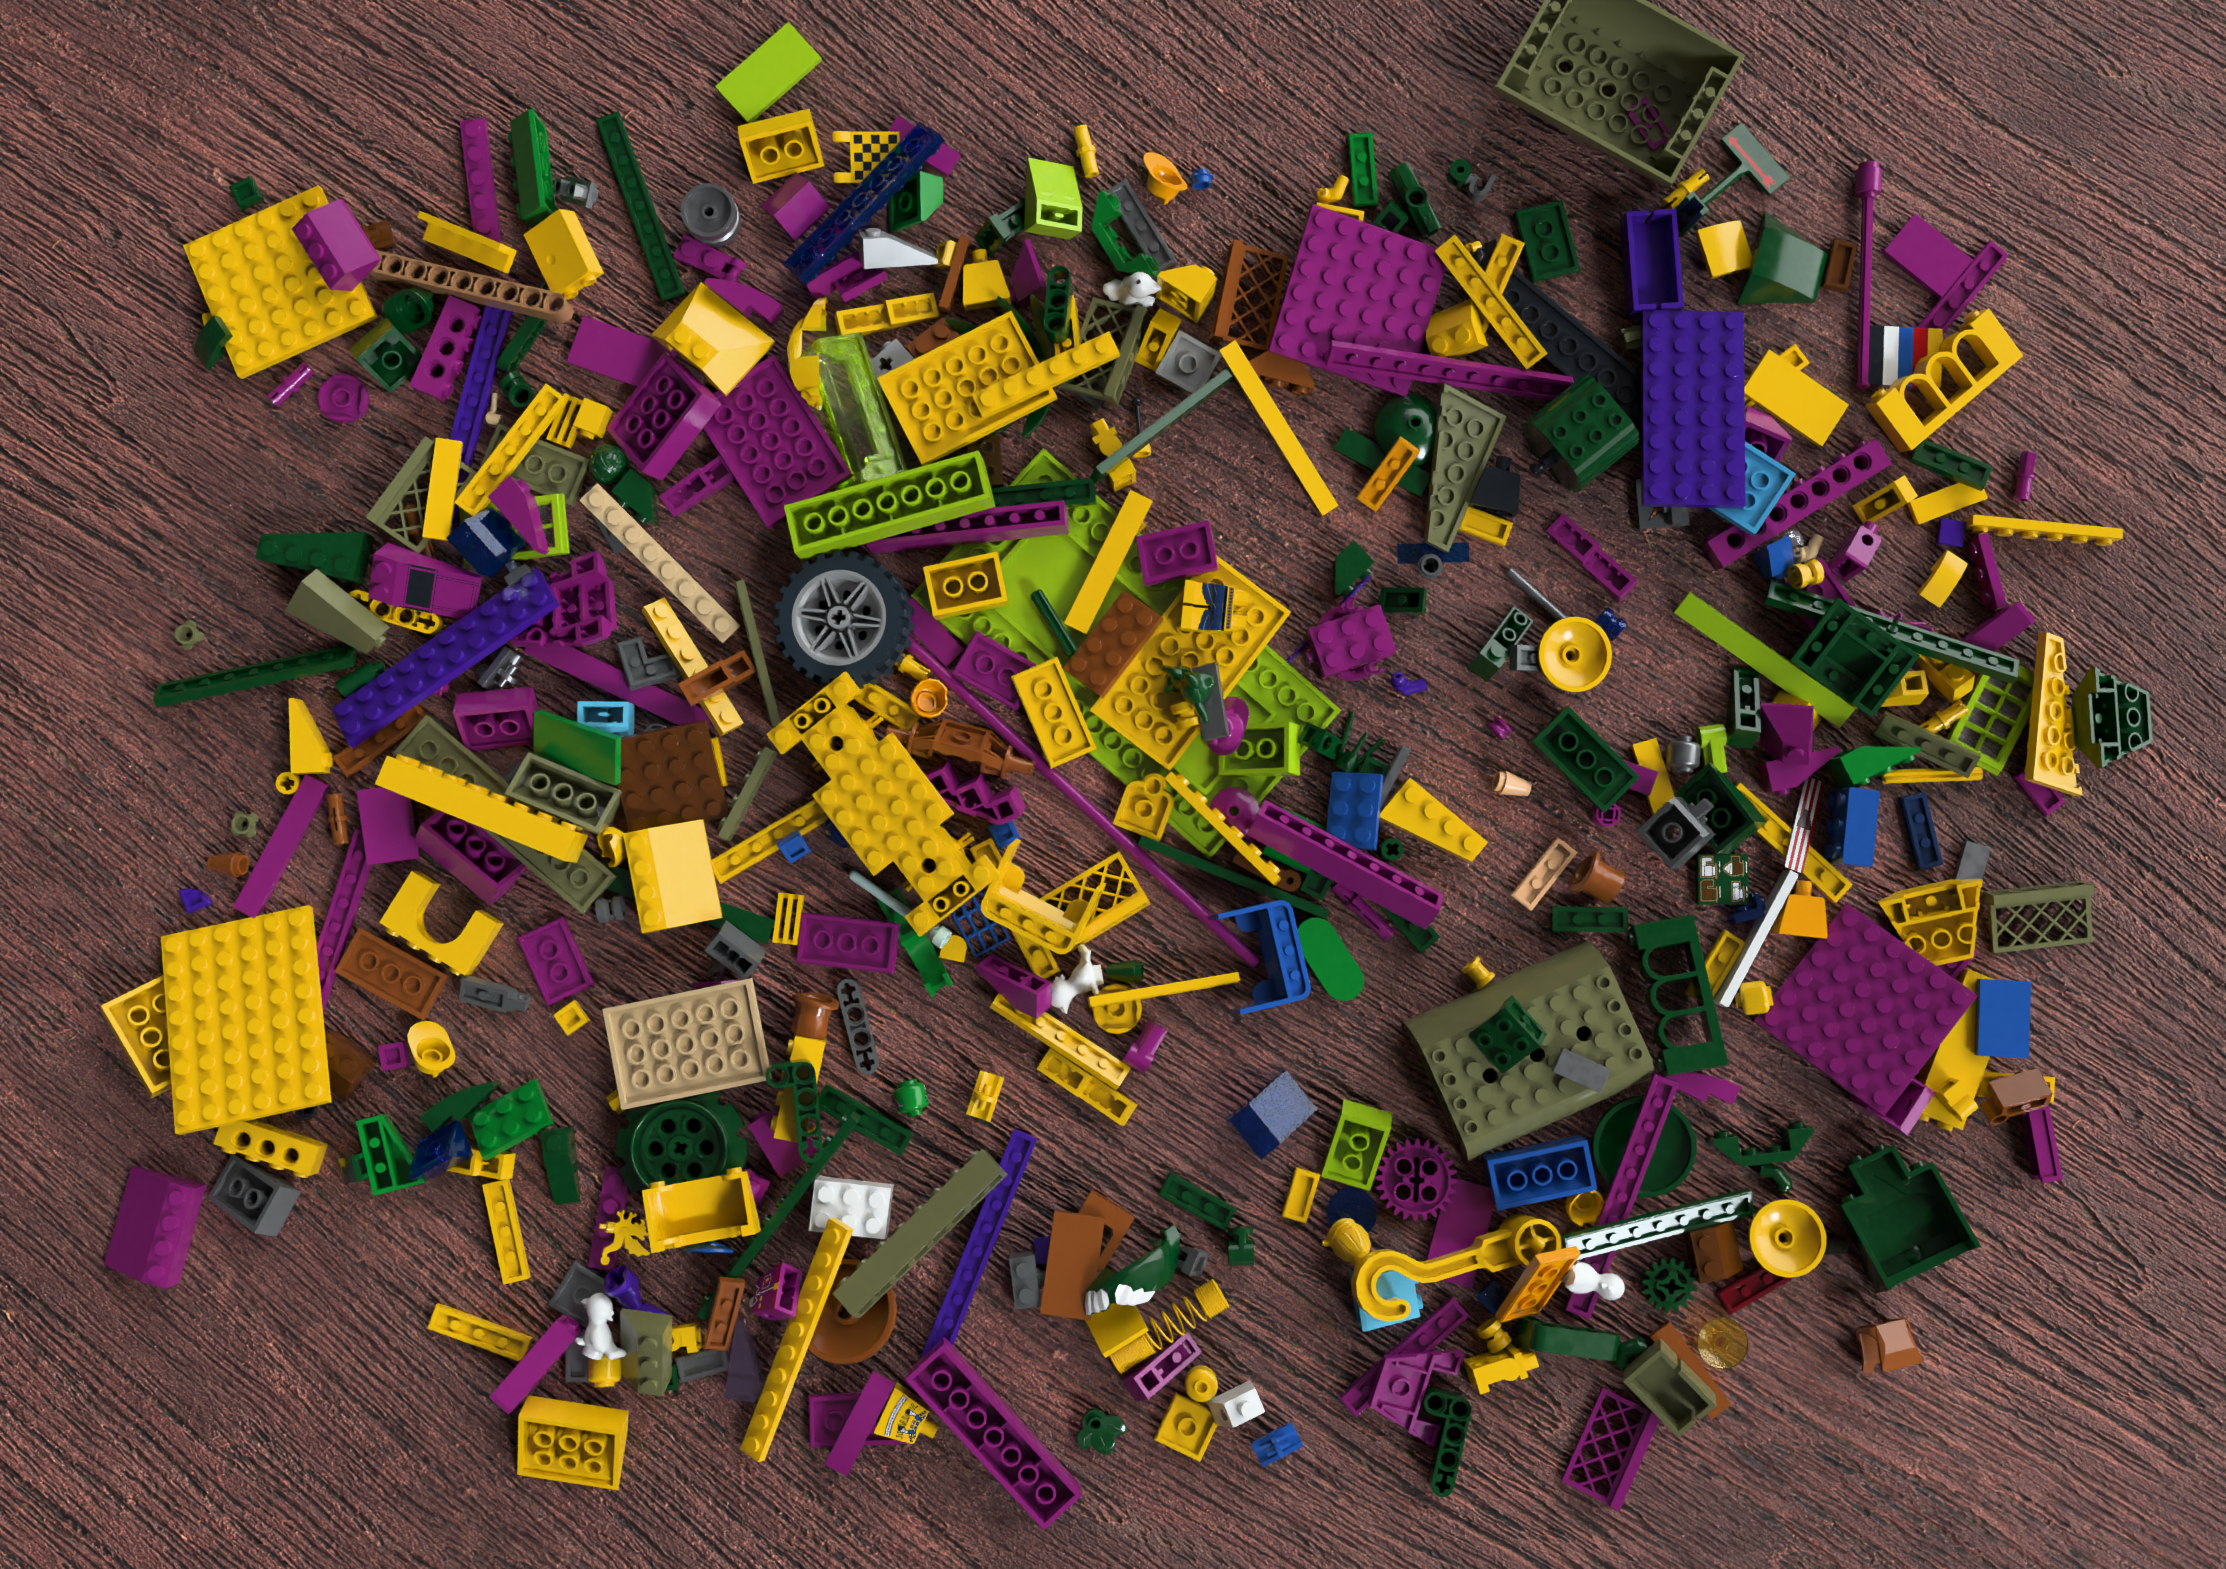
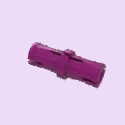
M301 362L288 376L284 375L281 378L282 382L266 396L272 399L271 401L279 407L292 393L300 391L299 387L314 375L315 372L305 362Z

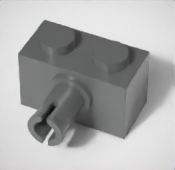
M726 920L712 936L704 950L717 960L708 969V974L712 977L717 971L714 980L720 981L723 975L730 969L745 980L758 967L767 950Z
M1035 1251L1011 1253L1009 1262L1015 1310L1041 1307L1040 1289H1042L1041 1286H1044L1046 1270L1040 1271L1037 1268Z

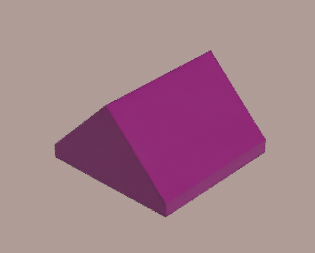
M795 172L761 205V208L796 242L830 209V206L810 181Z

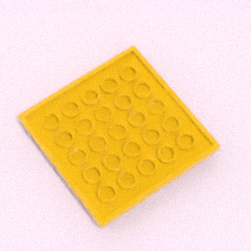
M319 185L183 245L212 316L221 317L233 335L225 344V348L237 376L241 379L378 319L363 282L361 281L353 291L330 290L292 230L307 212L329 204L323 189Z

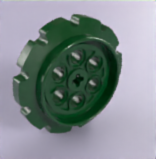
M713 1091L630 1108L625 1116L630 1125L628 1128H621L618 1133L617 1156L626 1160V1165L620 1171L632 1192L636 1193L639 1190L649 1189V1183L664 1181L665 1185L725 1175L726 1169L745 1166L748 1159L749 1142L747 1137H741L739 1134V1130L745 1126V1123L732 1102L726 1105L720 1102L721 1093ZM692 1118L700 1121L701 1128L699 1131L691 1129L690 1120ZM666 1119L674 1121L675 1130L673 1132L666 1130L664 1126ZM705 1140L713 1143L714 1150L712 1153L704 1151L703 1142ZM654 1141L661 1143L663 1147L661 1154H656L652 1150ZM686 1143L688 1147L680 1152L678 1147ZM667 1163L675 1166L676 1173L674 1176L666 1173L665 1166ZM692 1163L700 1165V1175H694L691 1172L690 1166Z

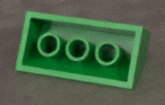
M529 109L510 122L511 131H508V139L514 150V155H511V164L513 170H516L517 179H514V188L516 194H519L520 203H517V213L519 218L523 219L528 226H535L556 211V204L553 193L546 126L533 109Z

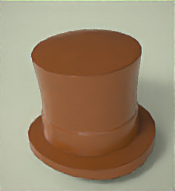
M1594 850L1573 871L1568 881V886L1575 893L1583 890L1594 896L1601 903L1608 904L1620 891L1625 880V873L1606 864L1600 859V852Z
M803 992L792 994V998L797 1000L790 1031L809 1038H826L832 1010L839 1008V1001L835 997L824 993Z

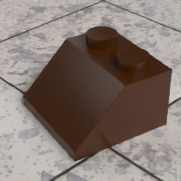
M339 1031L329 1032L325 1035L330 1091L346 1102L377 1061Z
M1733 1220L1683 1233L1689 1264L1692 1269L1691 1274L1697 1278L1696 1281L1700 1284L1726 1279L1743 1270Z

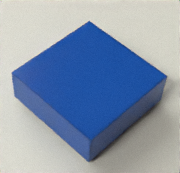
M1012 820L999 826L992 824L987 827L998 850L1011 844L1015 839H1021Z
M798 829L776 842L778 848L790 864L811 852L810 846Z

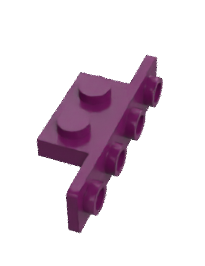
M858 250L805 280V284L814 300L822 298L837 289L843 301L847 302L866 290L879 285L888 277L883 268L864 269L860 263Z

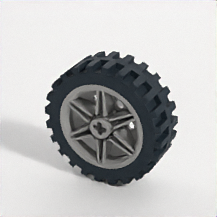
M833 551L832 556H827L824 553L816 555L817 561L813 563L806 560L801 564L804 569L797 574L793 571L788 576L792 579L788 587L782 585L779 590L780 593L784 594L782 601H775L774 609L779 611L778 618H773V626L778 628L779 635H776L775 638L777 643L782 645L784 649L781 653L785 659L791 661L792 667L796 671L823 686H827L843 672H847L860 689H864V685L868 683L872 685L879 683V678L884 674L890 676L894 672L892 670L896 662L901 664L905 658L901 656L905 647L910 649L912 641L909 640V634L915 630V624L911 622V615H915L914 609L909 605L908 599H910V596L901 586V581L874 559L868 556H861L857 552L850 551L849 554H844L842 551ZM850 591L851 595L844 600V593ZM822 601H827L829 607L827 610L820 608ZM866 606L871 608V613L868 616L863 614V609ZM842 616L846 617L845 621L842 620L840 621V623L837 622L838 618H842ZM819 626H824L821 633L817 634L816 628ZM865 631L867 633L866 639L860 640L859 636ZM842 641L844 644V648L841 650L836 649V643Z

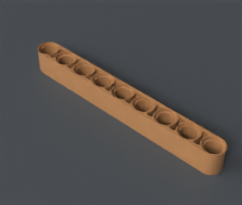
M378 250L376 252L381 261L369 273L377 280L410 288L418 287L427 292L444 296L450 295L461 300L558 323L568 322L572 318L574 311L570 303L557 292ZM489 289H492L489 294H486ZM515 294L514 298L509 300L510 296ZM539 299L535 305H532L535 300ZM562 304L561 308L555 311L556 307Z

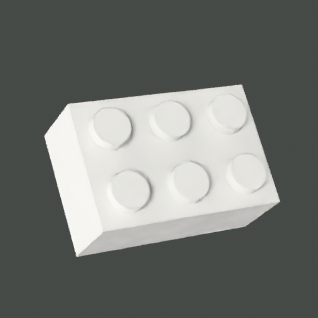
M818 1176L814 1182L809 1231L824 1232L828 1219L836 1218L854 1229L851 1236L886 1239L889 1231L894 1184Z

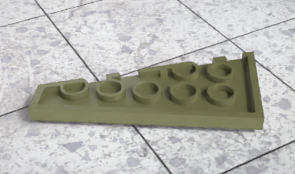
M1445 383L1440 384L1424 542L1442 552H1449L1507 416Z

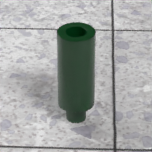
M382 660L375 663L369 661L336 681L335 685L344 697H347L379 676L380 671L384 670L386 665Z

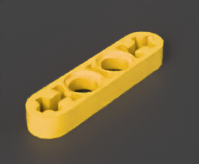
M354 590L349 593L354 599L360 598L363 601L369 602L370 606L364 607L382 621L428 635L437 634L443 627V621L439 615L409 609L412 612V619L407 623H403L400 619V614L406 608L388 605L389 609L385 615L379 616L376 608L382 602L372 600V598L368 597L369 593ZM419 617L430 620L432 617V621L435 622L434 627L430 626L428 629L427 625L418 622Z

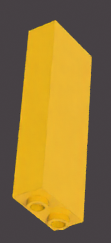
M1963 969L1955 978V980L1975 994L1977 979H1992L1969 969ZM1976 999L1920 1069L1917 1081L1926 1085L1932 1091H1935L1948 1079L1954 1078L1961 1080L1966 1087L1967 1093L1973 1099L1975 1098L1990 1056L1974 1055ZM1935 1094L1919 1117L1920 1120L1928 1122L1929 1118L1938 1121V1127L1951 1132L1953 1128L1963 1130L1967 1118L1963 1121L1956 1119Z

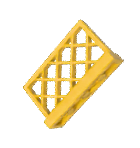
M1119 851L1040 898L1045 902L1049 900L1059 902L1058 909L1061 910L1062 903L1069 904L1071 902L1064 900L1065 892L1070 887L1080 889L1078 899H1082L1084 890L1095 891L1093 888L1085 887L1087 877L1090 875L1102 876L1101 882H1104L1106 877L1119 880L1116 894L1106 891L1102 893L1103 895L1115 897L1113 906L1108 910L1098 908V901L1091 920L1086 924L1070 952L1077 949L1079 944L1089 942L1151 905ZM1117 859L1123 866L1120 877L1107 874L1109 864ZM1104 868L1103 873L1098 872L1100 869ZM1125 871L1130 879L1124 878ZM1083 880L1082 886L1077 885V883ZM1122 882L1132 883L1138 891L1130 897L1119 895ZM1118 898L1123 899V901L1117 904ZM1097 911L1102 912L1100 915L1096 916Z

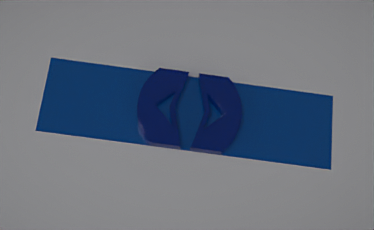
M1469 542L1452 543L1449 552H1442L1427 543L1397 544L1398 564L1418 563L1420 558L1426 554L1438 556L1442 563L1469 562Z

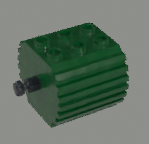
M1587 375L1581 376L1522 425L1523 437L1527 440L1528 447L1536 455L1539 462L1538 465L1532 463L1529 466L1531 473L1536 477H1540L1543 474L1541 470L1544 468L1551 473L1559 484L1561 483L1569 491L1573 492L1581 491L1639 443V432L1630 418L1604 387L1593 377H1588Z

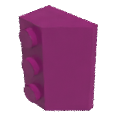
M338 199L307 212L292 228L330 290L353 291L381 261V258L343 199Z
M533 687L457 694L453 715L464 746L471 751L534 745V712L539 710V705Z

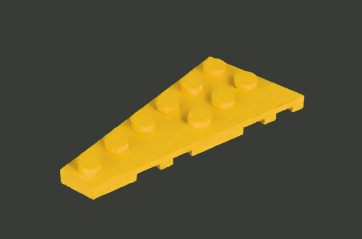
M2048 632L2038 633L2025 780L2072 796H2081L2082 787H2077L2075 775L2080 773L2079 764H2075L2073 758V750L2076 748L2072 708H2067L2066 695H2070L2069 685H2065L2063 672L2067 669L2063 638Z

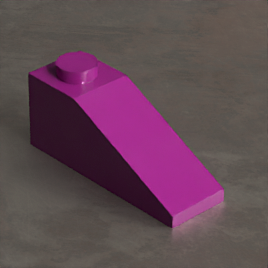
M508 476L488 498L536 552L546 555L549 549L536 499L529 492L531 487L522 478L517 480Z
M1839 746L1812 752L1809 765L1782 763L1780 760L1758 764L1765 793L1774 792V796L1790 793L1789 788L1800 785L1839 753Z
M990 954L976 965V971L1015 1009L1037 1019L1051 1007L1052 982L993 954Z
M1187 1331L1184 1336L1181 1335L1176 1338L1173 1343H1169L1162 1350L1148 1358L1121 1381L1136 1402L1148 1400L1199 1356L1202 1351Z

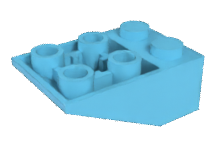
M578 701V723L621 737L634 735L635 704L630 702Z

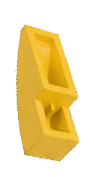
M434 1142L430 1167L470 1176L479 1175L498 1180L511 1179L516 1153L504 1151L486 1161L482 1158L477 1146Z

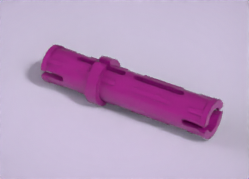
M1337 882L1332 886L1330 890L1346 903L1345 907L1348 910L1352 909L1383 942H1386L1395 933V930L1362 899L1363 896Z

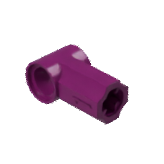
M1149 1020L1137 1041L1133 1042L1122 1061L1144 1074L1153 1061L1154 1053L1168 1031Z

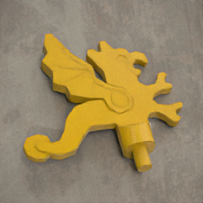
M622 1209L621 1212H616L620 1218L619 1222L606 1221L605 1224H599V1229H604V1232L614 1233L613 1242L606 1246L601 1253L600 1262L602 1265L609 1264L610 1258L607 1257V1254L618 1250L622 1244H624V1248L628 1250L629 1254H635L637 1257L650 1255V1252L642 1247L637 1239H633L630 1236H636L641 1241L645 1240L643 1236H648L643 1219H640L641 1223L639 1225L637 1222L631 1223V1219L637 1216L636 1213L632 1214V1212H629L627 1219H624L625 1210Z

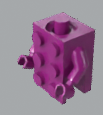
M1349 597L1346 602L1329 609L1318 620L1317 626L1306 631L1305 635L1310 649L1304 650L1305 656L1309 664H1316L1321 680L1336 676L1339 680L1358 681L1372 674H1379L1385 671V668L1376 670L1375 663L1391 657L1392 653L1397 652L1380 604L1362 610L1363 606L1356 608L1353 606V601L1359 597Z

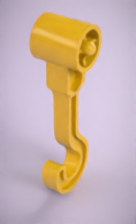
M1515 1214L1506 1218L1497 1231L1475 1237L1472 1246L1426 1261H1416L1405 1254L1390 1249L1374 1250L1363 1256L1354 1268L1351 1278L1352 1295L1357 1305L1371 1317L1386 1322L1402 1320L1410 1314V1305L1406 1300L1399 1297L1382 1299L1378 1295L1376 1282L1381 1273L1394 1270L1411 1280L1420 1283H1430L1479 1268L1496 1272L1519 1264L1528 1266L1535 1255L1561 1249V1237L1557 1229L1550 1222L1524 1214Z

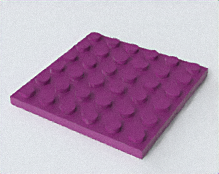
M1315 204L1310 205L1267 352L1395 395L1407 396L1412 381L1410 379L1326 367L1325 361L1332 340L1420 353L1446 269V265L1435 252L1438 248Z
M1846 903L1827 927V939L1819 938L1772 997L1774 1006H1770L1767 1013L1759 1014L1754 1023L1884 1117L1978 995Z

